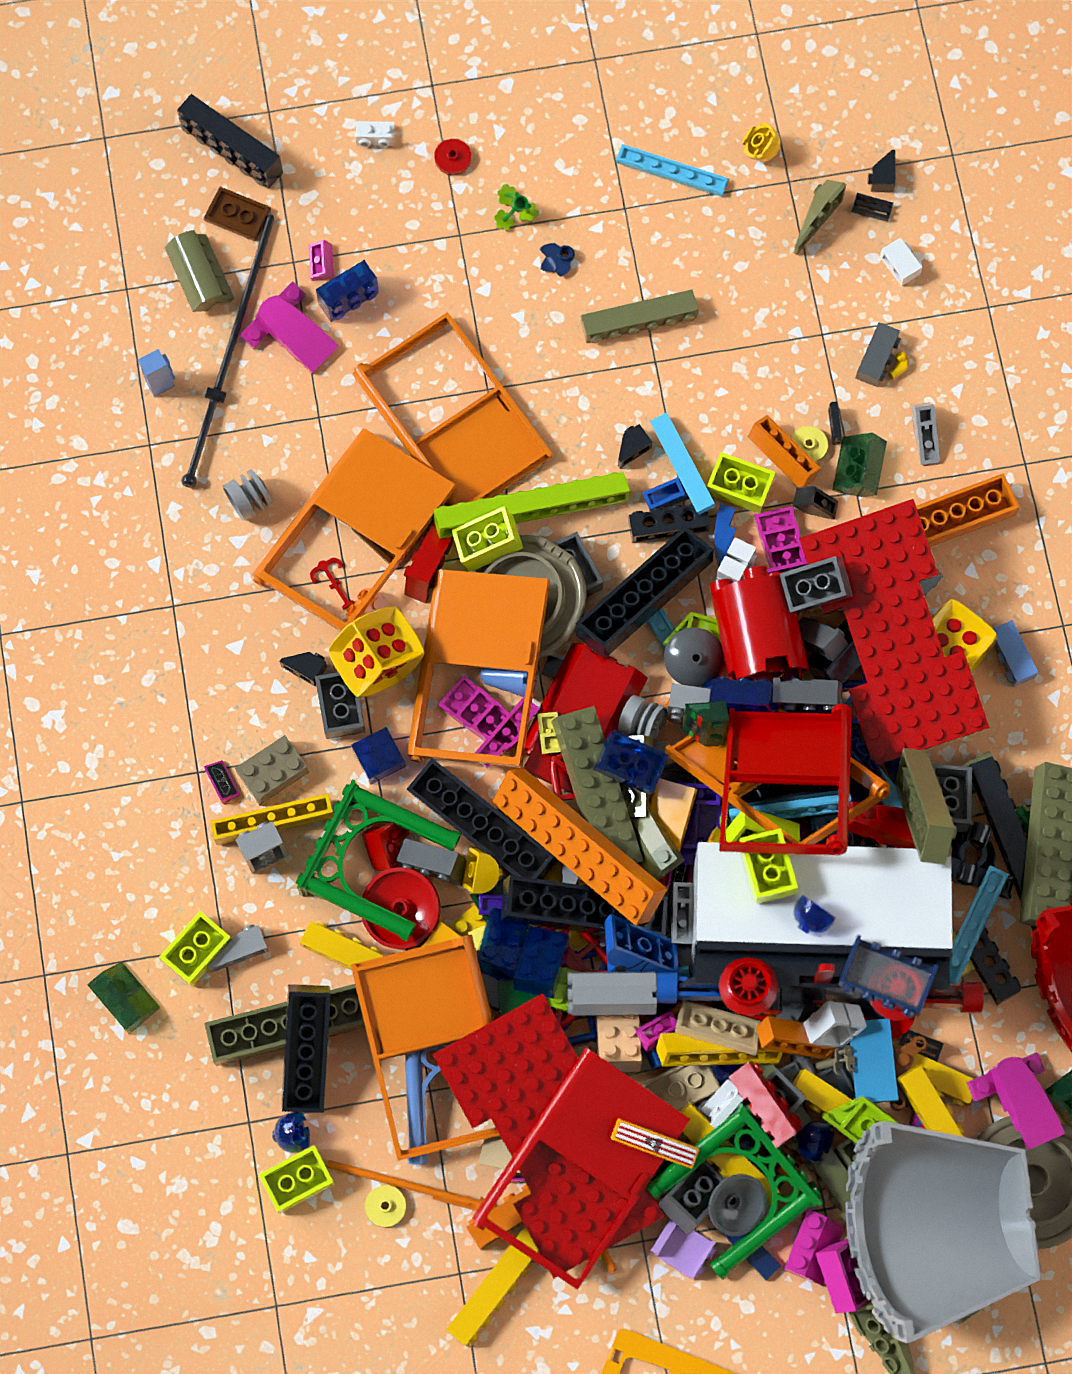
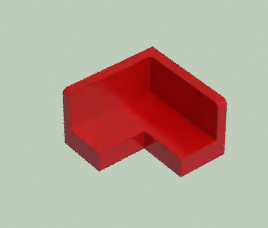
M377 823L362 833L373 870H387L395 868L400 864L397 862L400 853L398 843L410 834L409 830L392 823Z

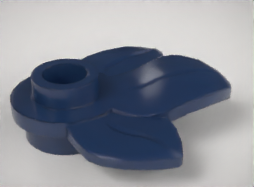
M549 243L540 247V251L546 256L540 267L542 271H556L559 277L569 272L570 263L575 257L572 247L568 245L560 247L556 243ZM564 253H566V254H568L569 256H568V257H563L562 255H563Z

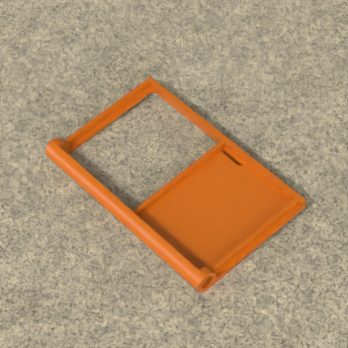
M448 312L370 364L360 363L354 368L353 377L411 457L456 485V489L445 503L447 506L457 505L461 502H472L481 498H493L553 458L552 452ZM446 325H450L494 384L495 388L414 442L368 377Z
M363 428L252 573L253 581L261 587L263 585L272 587L341 632L348 624L363 614L434 519V509L446 503L456 489V485ZM319 508L395 555V558L347 622L336 618L269 575Z
M436 570L424 643L425 653L421 662L407 756L410 757V761L422 762V759L433 758L522 767L549 593V579ZM434 663L528 672L515 757L421 748Z
M748 687L744 690L740 697V704L734 707L735 711L788 713L753 687ZM729 711L700 728L704 736L695 731L693 737L687 736L675 745H667L665 747V755L721 797H723ZM695 734L699 736V742L695 740ZM852 757L850 759V777L870 791L867 799L849 810V821L882 799L887 798L890 793V785ZM730 783L729 803L767 831L780 828L740 798L762 783ZM838 818L802 842H798L782 830L785 843L816 844L838 829Z
M472 934L351 964L397 1160L499 1136L496 1127L402 1150L380 1062L385 1059L453 1043L493 1021Z

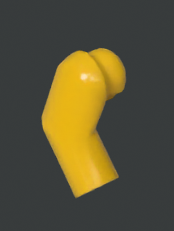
M898 352L896 354V365L888 371V375L892 380L908 369V357L905 352Z

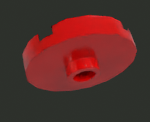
M450 138L438 144L435 149L434 160L436 167L441 172L447 175H458L468 169L471 164L472 154L470 147L464 141Z

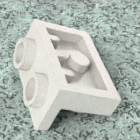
M357 121L356 145L362 147H369L370 145L380 147L394 146V122Z
M727 1079L702 1107V1112L710 1118V1125L716 1128L728 1118L744 1099L733 1083Z

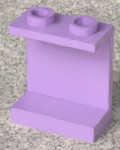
M670 1219L650 1253L693 1280L695 1276L699 1278L705 1269L702 1265L705 1259L708 1258L710 1260L716 1249L713 1246L716 1242L708 1240L694 1230L687 1235Z

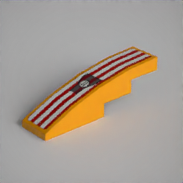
M620 1119L617 1120L611 1136L612 1140L691 1169L699 1151V1148Z

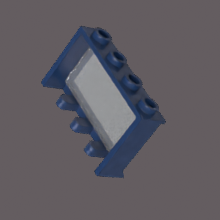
M857 934L838 985L847 993L853 994L856 992L862 994L861 997L871 1002L877 1000L882 1002V1006L894 1010L895 1007L903 1010L902 1014L914 1018V1016L919 1017L938 965L928 966L921 963L922 960L914 957L910 959L902 956L898 950L893 949L892 952L884 949L878 942H873L872 944L861 940V935Z

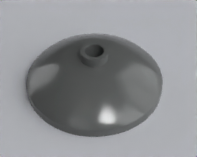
M695 627L683 629L672 636L665 648V667L669 675L682 685L694 687L706 685L717 677L723 665L722 646L718 639L705 629ZM694 654L699 655V660L696 662L692 659Z
M734 1174L722 1180L714 1189L709 1202V1216L713 1225L720 1232L729 1236H740L753 1230L762 1220L767 1206V1196L763 1185L756 1178L748 1174Z

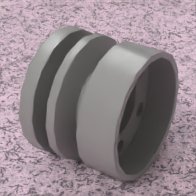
M252 469L247 471L250 480L244 474L240 475L242 485H239L234 479L223 485L225 494L243 521L255 515L252 507L254 504L258 509H264L261 500L266 506L272 505L266 485Z
M633 695L627 701L620 716L619 734L625 736H649L653 738L654 745L660 738L666 724L667 707L658 706L654 702L649 704L647 699Z

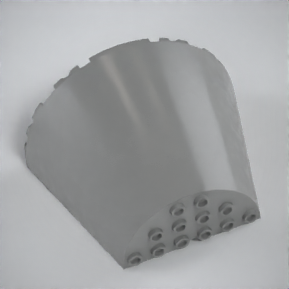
M888 1121L875 1123L870 1126V1130L863 1132L862 1139L858 1140L854 1149L857 1156L855 1162L849 1165V1180L846 1186V1191H851V1200L846 1201L849 1246L852 1258H857L859 1268L855 1269V1272L860 1280L863 1295H866L867 1299L872 1301L875 1307L872 1313L879 1323L883 1324L884 1329L888 1333H894L895 1339L905 1343L914 1342L1041 1280V1266L1038 1262L1037 1253L1038 1243L1035 1236L1036 1223L1030 1217L1033 1200L1030 1195L1031 1181L1027 1169L1028 1157L1024 1149Z

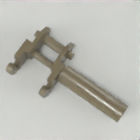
M847 1045L843 1050L841 1048L835 1049V1058L813 1063L816 1071L834 1067L835 1074L840 1075L842 1071L838 1069L843 1068L844 1061H846L847 1070L849 1072L854 1071V1068H851V1066L855 1065V1056L852 1055V1048Z

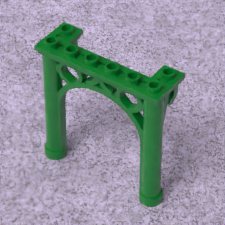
M352 780L350 785H345L342 792L344 796L341 802L338 801L333 809L335 814L332 820H327L323 829L325 830L323 837L317 839L314 846L316 850L313 856L309 855L305 863L307 868L304 874L300 873L296 880L299 895L308 896L311 893L399 935L400 939L408 942L416 927V923L356 895L347 885L343 873V861L347 848L358 833L377 823L396 824L450 851L455 850L461 833L455 830H448L362 789L356 784V781ZM354 810H360L364 815L363 822L358 825H351L348 822V818ZM367 810L373 811L381 816L368 819ZM344 820L346 827L352 831L350 833L346 831L345 834L337 836L336 834ZM331 843L336 847L335 854L338 856V860L334 856L325 857ZM334 862L337 865L338 872L331 877L323 876L321 871L325 863ZM339 878L345 891L329 883Z
M742 1101L725 1121L694 1145V1147L699 1148L692 1169L672 1162L653 1179L651 1178L646 1186L653 1197L658 1199L705 1160L720 1153L742 1155L753 1161L764 1172L769 1181L772 1194L769 1212L759 1225L710 1263L722 1280L730 1275V1271L810 1207L822 1204L820 1189L813 1181L808 1182L809 1178L802 1169L798 1171L793 1166L796 1162L788 1153L784 1155L780 1150L782 1145L777 1148L774 1146L772 1141L775 1138L771 1139L762 1128V1121L758 1123L754 1118L748 1101ZM750 1134L755 1140V1146L748 1150L740 1148L739 1138L741 1135ZM735 1135V1146H721ZM760 1141L772 1155L762 1156L759 1153L757 1156L754 1155L760 1148ZM778 1162L788 1175H779L774 1180L773 1177L776 1176L774 1167ZM781 1181H788L793 1186L794 1190L791 1195L783 1196L777 1193V1186ZM778 1200L788 1203L775 1213Z

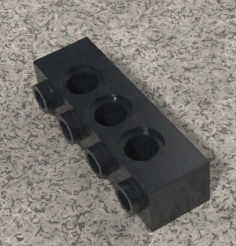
M692 503L689 506L674 505L669 509L654 508L650 512L635 511L628 517L632 543L673 537L684 526L693 533L707 532L710 528L708 511L698 515ZM689 515L693 520L686 521L683 517ZM666 518H670L674 522L672 524H666L664 520ZM651 521L654 523V526L647 527L644 523Z
M984 927L979 938L983 943V948L978 949L975 947L970 959L975 967V971L998 1006L1017 995L1021 991L1019 988L1021 984L1016 976L1011 975L1008 962L1000 957L997 944L994 941H990L987 936L989 934L988 930ZM989 957L993 959L994 966H987L984 958ZM995 976H1003L1005 979V983H997L995 980Z

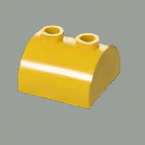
M469 846L462 886L472 893H486L501 880L502 869L499 868L493 857L476 847Z

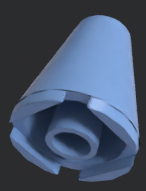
M482 668L481 680L484 681L485 685L524 697L528 672ZM535 680L533 695L535 692L537 680Z

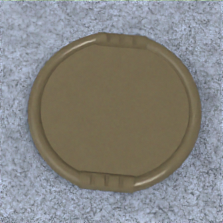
M520 535L523 549L504 555L496 561L472 572L547 578L550 580L538 658L541 659L559 650L575 634V623L583 617L585 612L586 584L582 571L573 555L543 536Z
M1007 1116L988 1126L976 1140L1025 1150L1028 1157V1176L1031 1181L1030 1195L1033 1200L1030 1217L1036 1223L1035 1236L1038 1249L1060 1245L1072 1238V1128L1061 1124L1065 1134L1027 1150L1020 1130L1015 1131L1010 1116Z

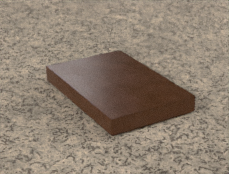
M219 187L204 216V221L256 241L271 212V207Z

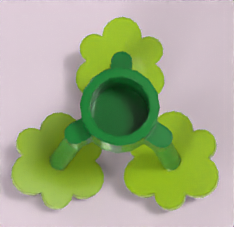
M503 184L501 190L497 191L499 196L498 202L508 206L511 205L512 210L505 212L501 209L494 216L496 227L504 230H509L514 225V220L511 216L515 212H518L519 219L522 222L526 220L532 222L539 215V211L535 209L536 205L534 203L530 204L525 196L519 195L518 192H515L516 188L514 186L510 187L508 184Z

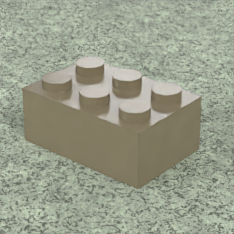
M286 735L235 767L237 775L259 806L309 773L306 764Z

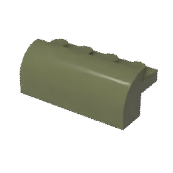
M195 230L186 231L175 236L165 246V250L192 312L209 311L215 303L231 302L234 299L206 234H196Z

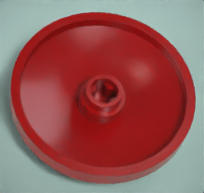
M404 867L390 868L376 875L366 886L362 898L416 923L412 936L406 942L400 939L399 935L362 918L367 932L378 943L393 949L412 948L427 940L437 927L441 912L439 894L434 884L421 872Z

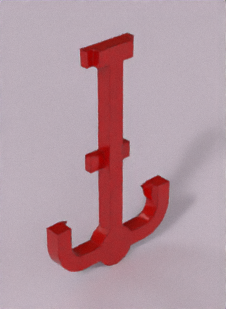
M338 558L319 561L318 566L310 572L312 582L316 583L318 581L314 577L316 572L324 571L332 583L329 585L330 589L335 588L345 603L342 609H347L355 602L347 600L338 586L341 582L339 580L335 581L328 570V565L332 563H337L338 569L343 567L342 562Z

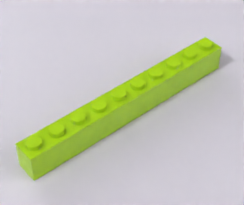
M612 472L604 476H593L588 479L573 480L563 484L556 483L543 488L537 487L528 491H517L508 495H497L488 499L481 498L472 502L441 506L434 509V522L439 539L453 537V529L503 506L509 510L514 516L515 523L518 524L628 502L630 489L624 472Z

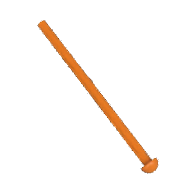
M329 1160L327 1168L386 1183L395 1188L398 1186L433 1196V1200L477 1211L485 1199L480 1197V1200L332 1160Z

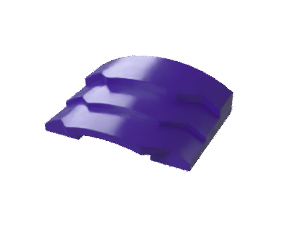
M678 783L698 789L680 850L685 859L681 864L694 865L698 842H707L712 831L716 827L720 829L722 797L705 784Z

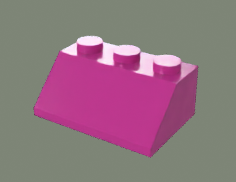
M809 1209L805 1211L783 1270L823 1286L824 1277L818 1264L816 1253L829 1245L839 1242L845 1227Z
M849 1239L829 1245L816 1253L818 1264L820 1265L836 1314L857 1311L871 1301L867 1299L866 1295H863L860 1280L855 1272L859 1265L857 1258H852Z

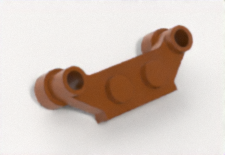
M916 1036L911 1042L901 1048L896 1046L893 1054L896 1078L911 1069L916 1053L926 1050L927 1040L924 1037ZM917 1040L922 1041L923 1046L921 1048L916 1046ZM896 1080L898 1099L902 1101V1105L900 1107L896 1106L895 1102H889L892 1110L901 1111L906 1107V1099L902 1094V1088Z

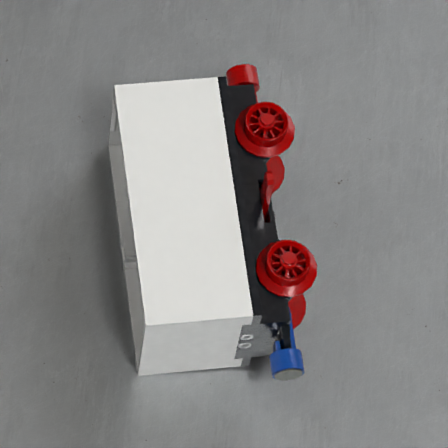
M698 842L692 874V883H694L692 978L677 977V973L657 972L655 992L657 1003L676 1004L677 1000L709 1001L714 1004L715 1009L758 1021H763L764 1018L770 1015L781 1014L782 1004L823 1005L827 1001L842 1004L849 1003L860 1006L865 1021L890 1019L892 1039L898 1038L908 1032L914 1023L915 1016L914 1018L902 1014L903 1010L895 1007L894 1010L882 1006V1002L877 1000L873 1002L865 1000L861 997L862 994L856 992L853 994L847 993L838 985L858 934L861 935V940L872 944L873 942H878L884 949L892 952L893 949L900 951L902 956L910 959L914 957L922 960L921 963L931 967L934 964L938 965L922 1008L960 1009V1013H982L984 1006L982 982H961L960 986H950V960L952 958L951 856L947 857L946 864L942 865L920 862L917 850L906 848L848 847L845 854L838 856L789 854L798 885L796 895L755 904L741 852H719V843ZM858 949L846 980L917 1007L928 976Z

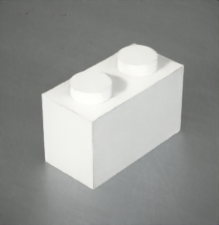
M901 238L881 250L880 258L901 286L921 274V260L912 254L909 244L907 242L904 243Z

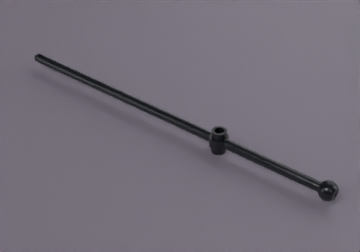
M272 214L268 215L215 386L214 388L208 387L206 390L205 398L210 399L188 472L181 478L182 485L187 488H192L197 483L195 473L217 403H224L227 392L221 391L272 229L274 222Z

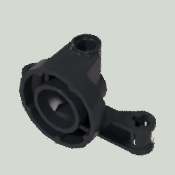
M973 822L967 833L956 832L955 839H952L950 844L952 846V882L979 889L989 866L995 867L996 853L992 842L989 840L991 835L990 826L980 822ZM969 845L973 846L979 855L978 861L974 865L963 862L966 858L965 849ZM1008 876L999 895L1000 898L1011 899L1010 893L1013 883L1017 881L1016 878Z

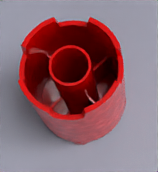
M754 566L744 570L743 580L733 582V579H720L710 584L712 602L731 690L743 693L745 689L750 687V681L771 680L773 685V678L788 681L794 675L797 679L802 680L801 669L805 670V672L809 671L797 613H790L780 574L784 572L768 574L766 566Z

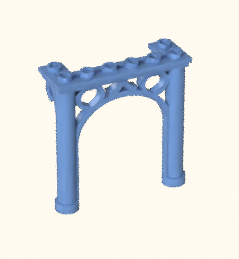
M442 1046L425 1049L423 1053L417 1051L405 1054L409 1149L427 1144L425 1092L429 1082L440 1071V1068L430 1064L426 1059V1054L430 1050H441L444 1048ZM422 1062L425 1066L432 1069V1071L428 1074L424 1082L422 1077ZM427 1154L407 1158V1164L409 1165L428 1163Z

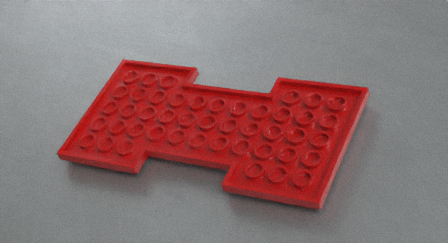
M914 499L799 538L808 565L835 556L842 557L853 596L821 607L824 614L843 608L867 680L866 684L848 690L870 758L879 765L901 758L903 748L925 750L989 729L990 727L965 651L947 657L944 656L920 582L938 576L939 573Z
M543 994L432 1054L472 1129L491 1119L511 1157H513L578 1060ZM539 1140L519 1168V1172L531 1193L514 1202L513 1205L540 1255L567 1272L590 1259L628 1200ZM646 1187L604 1250L664 1217L653 1195ZM550 1272L553 1279H555L557 1276Z

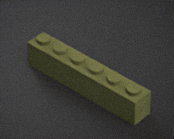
M693 289L582 314L581 325L586 343H598L602 339H616L623 334L633 335L645 329L654 330L662 325L672 326L680 321H692L698 317V307Z

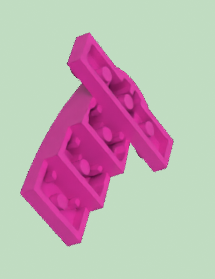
M292 281L278 296H271L262 303L256 314V319L239 336L253 349L270 333L278 344L284 347L296 361L298 360L310 373H313L338 345L313 321L295 308L306 294Z
M793 506L754 515L759 538L769 565V569H767L768 574L787 572L808 565L799 540V527L796 524Z
M463 675L439 702L438 706L470 732L484 740V743L475 753L499 756L502 752L510 751L518 745L525 696L508 713L481 687L478 688ZM533 702L531 704L529 720L540 709ZM482 764L487 769L490 766L489 764Z
M1038 1052L1022 1059L1020 1057L1005 1058L994 1065L988 1073L966 1082L974 1102L998 1092L1004 1112H1009L1015 1131L1020 1130L1027 1150L1065 1134L1048 1097L1035 1078L1036 1075L1045 1072Z

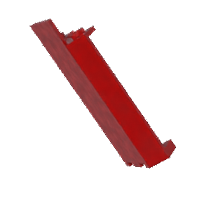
M572 643L537 714L557 712L558 716L594 706L605 741L606 738L619 737L618 726L622 711L630 697L633 695L640 696L648 677L633 666L628 665V667L619 664L617 659L611 656L603 659L585 644ZM536 714L527 732L525 750L529 758L524 769L531 775L552 784L550 759L552 756L562 753L542 754ZM558 767L561 789L574 793L568 774Z

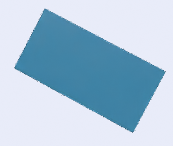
M890 1019L866 1020L867 1027L857 1036H852L853 1039L850 1041L852 1055L855 1056L853 1076L856 1098L864 1095L873 1103L897 1102L898 1092Z

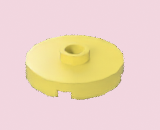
M805 426L797 429L792 434L791 439L816 463L824 458L828 449V440L824 432L816 427ZM811 442L812 446H807L805 443Z
M383 1185L376 1187L368 1194L365 1201L366 1215L372 1223L379 1227L386 1228L396 1225L402 1220L406 1212V1200L402 1192L393 1186ZM384 1202L389 1203L387 1210L381 1207Z

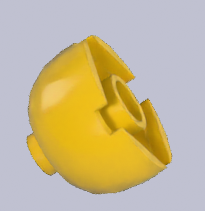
M762 122L760 123L761 125L753 126L748 130L742 143L745 145L743 152L749 158L758 162H765L774 158L781 144L779 133L768 123Z

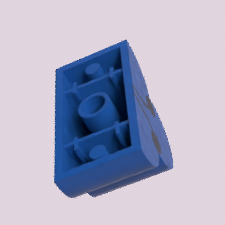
M611 914L605 920L608 972L655 971L656 974L657 972H668L679 975L677 944H673L670 938L639 925H634L632 922Z

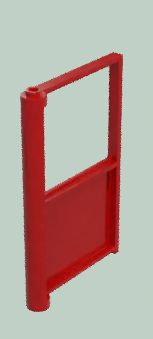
M835 705L832 708L831 714L735 711V708H730L719 852L832 856L843 855L847 852L852 710L848 705ZM730 783L839 786L837 834L830 836L826 841V845L725 841Z
M585 1048L473 1215L472 1219L475 1220L473 1224L482 1231L487 1228L578 1290L664 1160V1158L612 1140L611 1136L617 1120L620 1119L677 1140L690 1121V1118L600 1056ZM539 1140L628 1200L577 1278H574L488 1219L489 1213Z

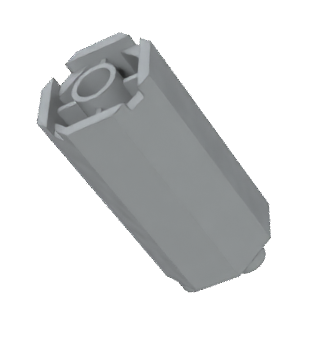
M655 971L568 973V985H571L567 986V999L571 1001L568 1002V1015L656 1014Z

